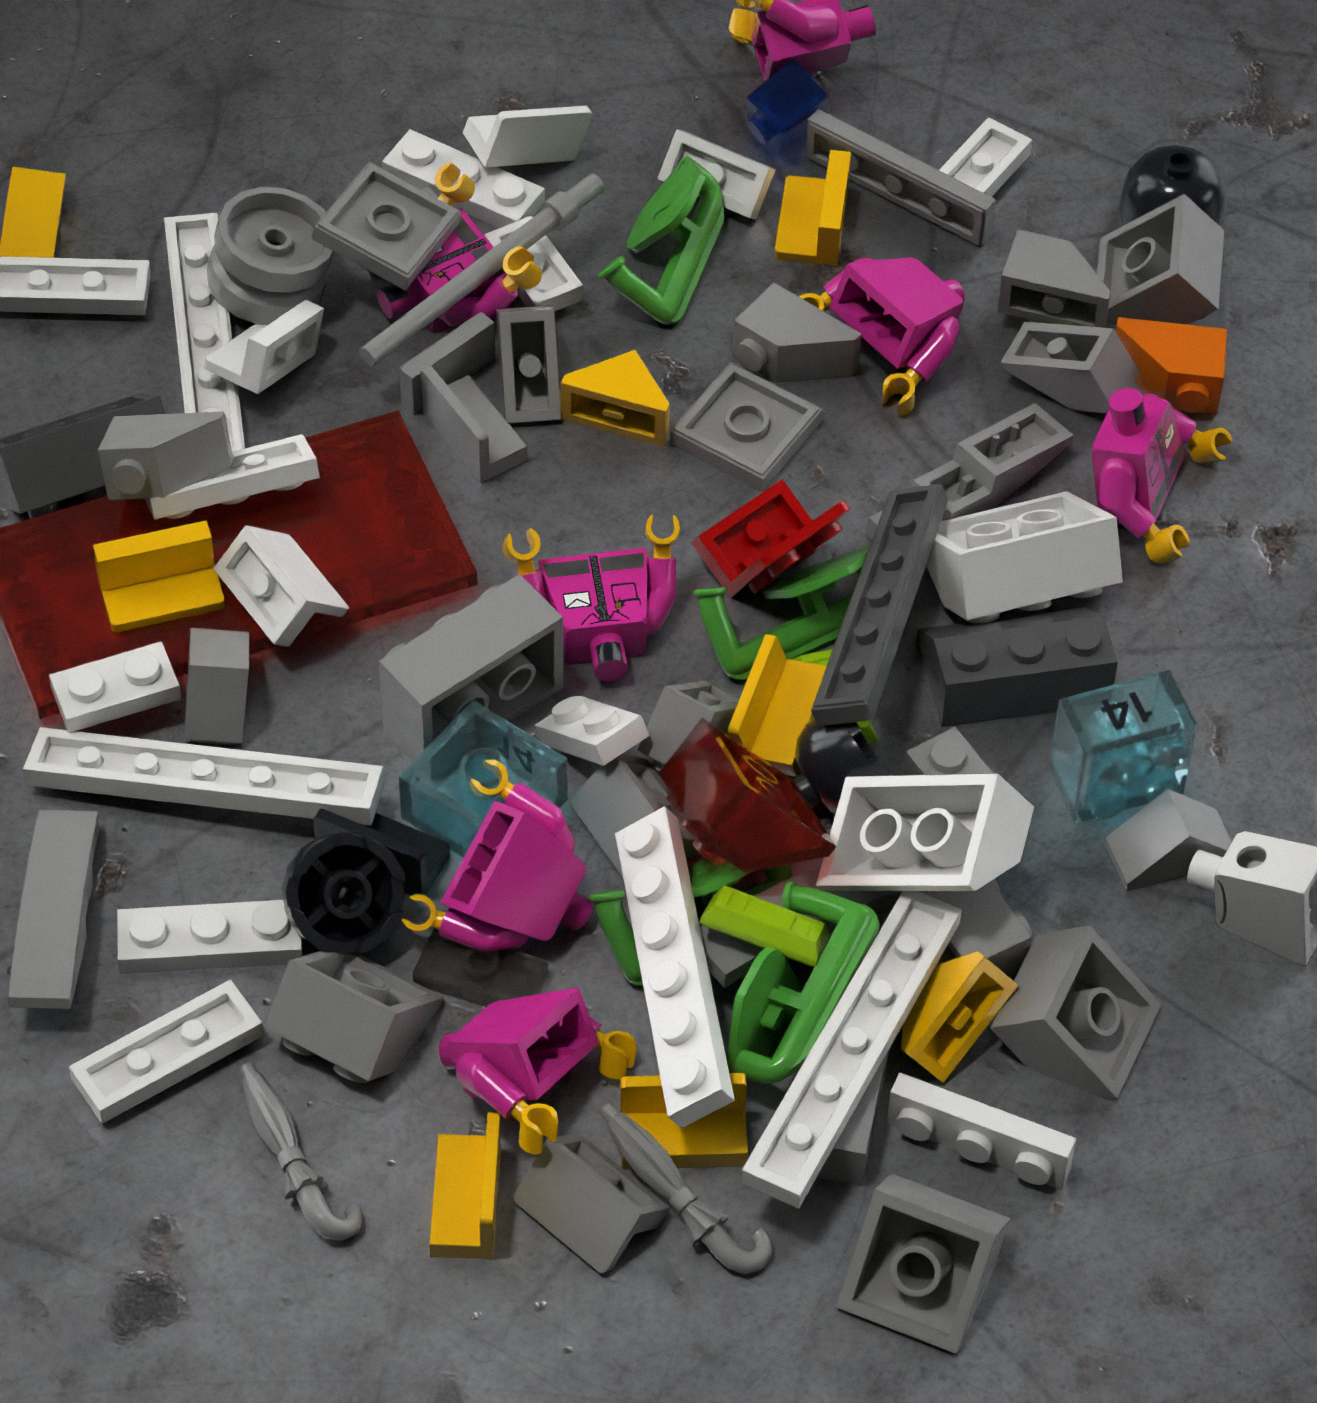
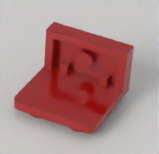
M781 479L697 536L691 544L722 587L727 588V594L730 598L747 586L753 594H756L780 577L783 571L794 563L798 565L822 548L825 542L842 531L843 527L838 520L851 508L845 500H842L812 520L785 481Z

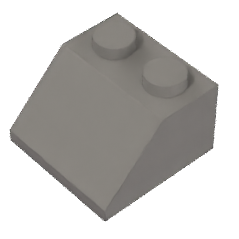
M1185 194L1100 238L1097 275L1111 291L1107 323L1117 324V318L1122 317L1188 325L1196 320L1204 319L1212 312L1218 310L1224 230Z
M1090 925L1038 934L1014 979V982L1019 986L999 1010L990 1029L1027 1068L1107 1100L1117 1099L1160 1009L1161 1003Z
M319 951L289 960L264 1028L282 1037L281 1043L286 1048L307 1056L317 1054L334 1063L333 1069L340 1076L351 1081L366 1083L396 1070L440 1009L444 997L355 952L338 954L331 951Z
M891 1173L874 1190L837 1308L957 1354L991 1278L1010 1218Z

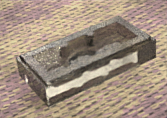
M434 928L413 970V982L429 990L486 1008L489 1004L496 1001L539 994L549 973V961L513 949L481 952L440 937V930Z

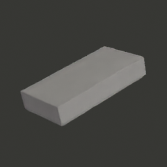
M483 312L477 313L400 366L401 405L413 415L422 410L420 371L429 366H432L448 385L467 375L471 376L495 359L494 321Z

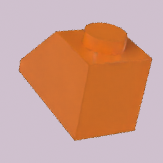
M1117 318L1115 332L1140 371L1134 382L1145 393L1154 394L1161 399L1167 400L1176 410L1191 413H1218L1225 372L1227 329Z

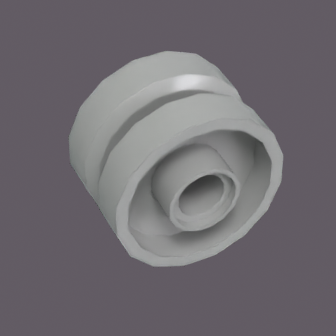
M261 186L241 191L228 200L218 217L214 234L215 244L211 250L207 266L208 287L217 302L236 317L258 325L270 324L304 300L319 306L324 295L328 279V269L332 262L334 251L314 241L312 235L314 226L326 211L307 196L286 188Z

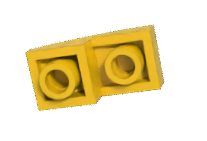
M12 167L0 242V256L54 258L66 174Z

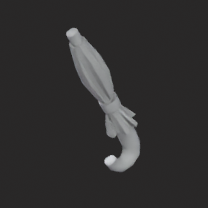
M248 1062L240 1067V1072L244 1078L243 1086L253 1123L258 1134L271 1151L278 1155V1162L286 1174L285 1200L290 1198V1207L296 1208L299 1204L312 1229L325 1239L343 1241L358 1234L363 1221L360 1206L354 1204L347 1207L344 1212L346 1219L337 1218L331 1213L323 1197L329 1188V1184L323 1180L324 1177L306 1165V1160L298 1147L292 1116L281 1097L265 1077L257 1071L254 1063Z
M611 1102L601 1108L599 1111L600 1115L608 1123L607 1128L622 1155L636 1174L660 1195L670 1199L669 1203L678 1214H682L692 1247L695 1244L699 1246L704 1243L727 1269L743 1275L764 1269L773 1256L771 1237L764 1226L751 1236L755 1243V1249L751 1252L741 1249L722 1226L728 1220V1216L697 1201L698 1197L689 1186L684 1185L683 1178L676 1165L658 1141L626 1114L620 1113Z

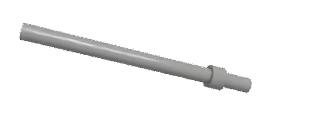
M592 173L566 193L559 191L541 205L540 213L359 349L361 359L368 366L373 367L503 268V259L511 249L518 246L528 249L553 229L560 231L577 219L579 216L578 210L605 190L601 178Z

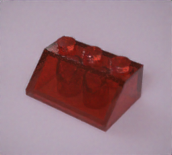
M701 718L659 772L670 792L666 799L675 809L683 814L679 820L682 826L697 838L693 842V846L705 858L718 866H722L727 860L746 873L829 857L836 848L827 831L789 776L704 718Z

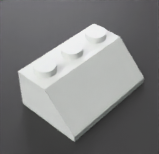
M1067 491L941 521L926 564L943 606L970 623L991 622L1000 617L999 612L1015 608L1026 611L1044 609L1051 605L1052 599L1069 595L1075 598L1097 596L1103 592L1102 587L1123 582L1117 517Z
M999 774L846 777L816 886L823 891H976L1021 861L1034 806Z

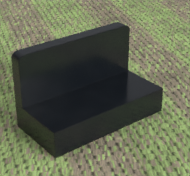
M322 808L319 809L313 818L315 839L323 835L350 832L373 838L391 851L405 873L406 882L403 881L404 893L409 896L413 894L426 895L450 857V843L378 813H375L372 825L359 824Z

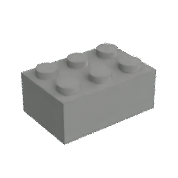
M518 574L502 585L488 588L478 600L457 613L443 616L431 629L410 642L396 645L384 658L379 660L383 732L426 776L564 688L563 616Z

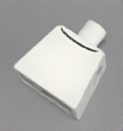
M1244 831L1235 836L1224 857L1198 850L1190 863L1187 882L1215 893L1216 922L1219 926L1248 941L1306 966L1317 947V847Z

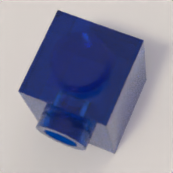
M793 59L746 97V125L760 143L765 145L770 142L782 154L807 134L808 119L817 109L826 113L829 112V95Z

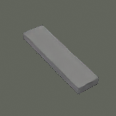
M817 109L808 119L807 158L827 168L830 150L851 152L849 179L980 247L991 238L996 199L820 109Z

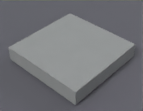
M369 161L314 226L312 239L406 291L459 225L462 212Z
M730 362L670 430V444L763 492L821 424L823 409Z

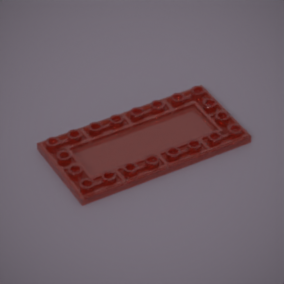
M399 410L306 437L305 439L317 459L320 478L306 481L300 487L293 490L278 491L274 489L250 495L245 501L237 504L225 505L219 503L195 509L190 515L182 518L170 519L163 517L155 520L145 499L108 500V496L1 527L0 622L38 718L43 719L60 713L51 689L49 674L162 641L175 676L179 677L188 674L191 628L249 632V655L280 646L272 643L219 575L218 579L225 601L223 609L121 632L112 631L98 582L93 549L94 544L207 520L212 537L214 562L216 565L245 525L288 534L296 541L349 606L343 617L315 612L294 641L478 585L477 571Z

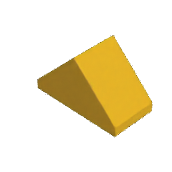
M636 350L564 375L561 381V419L657 446H666L669 440L670 403Z
M978 951L936 965L902 1025L901 1050L944 1083L1019 985Z

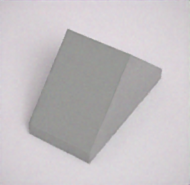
M190 629L183 743L242 746L249 675V632Z
M1170 789L1160 794L1105 839L1107 851L1126 891L1186 876L1192 858L1198 850L1224 857L1232 843L1215 808Z

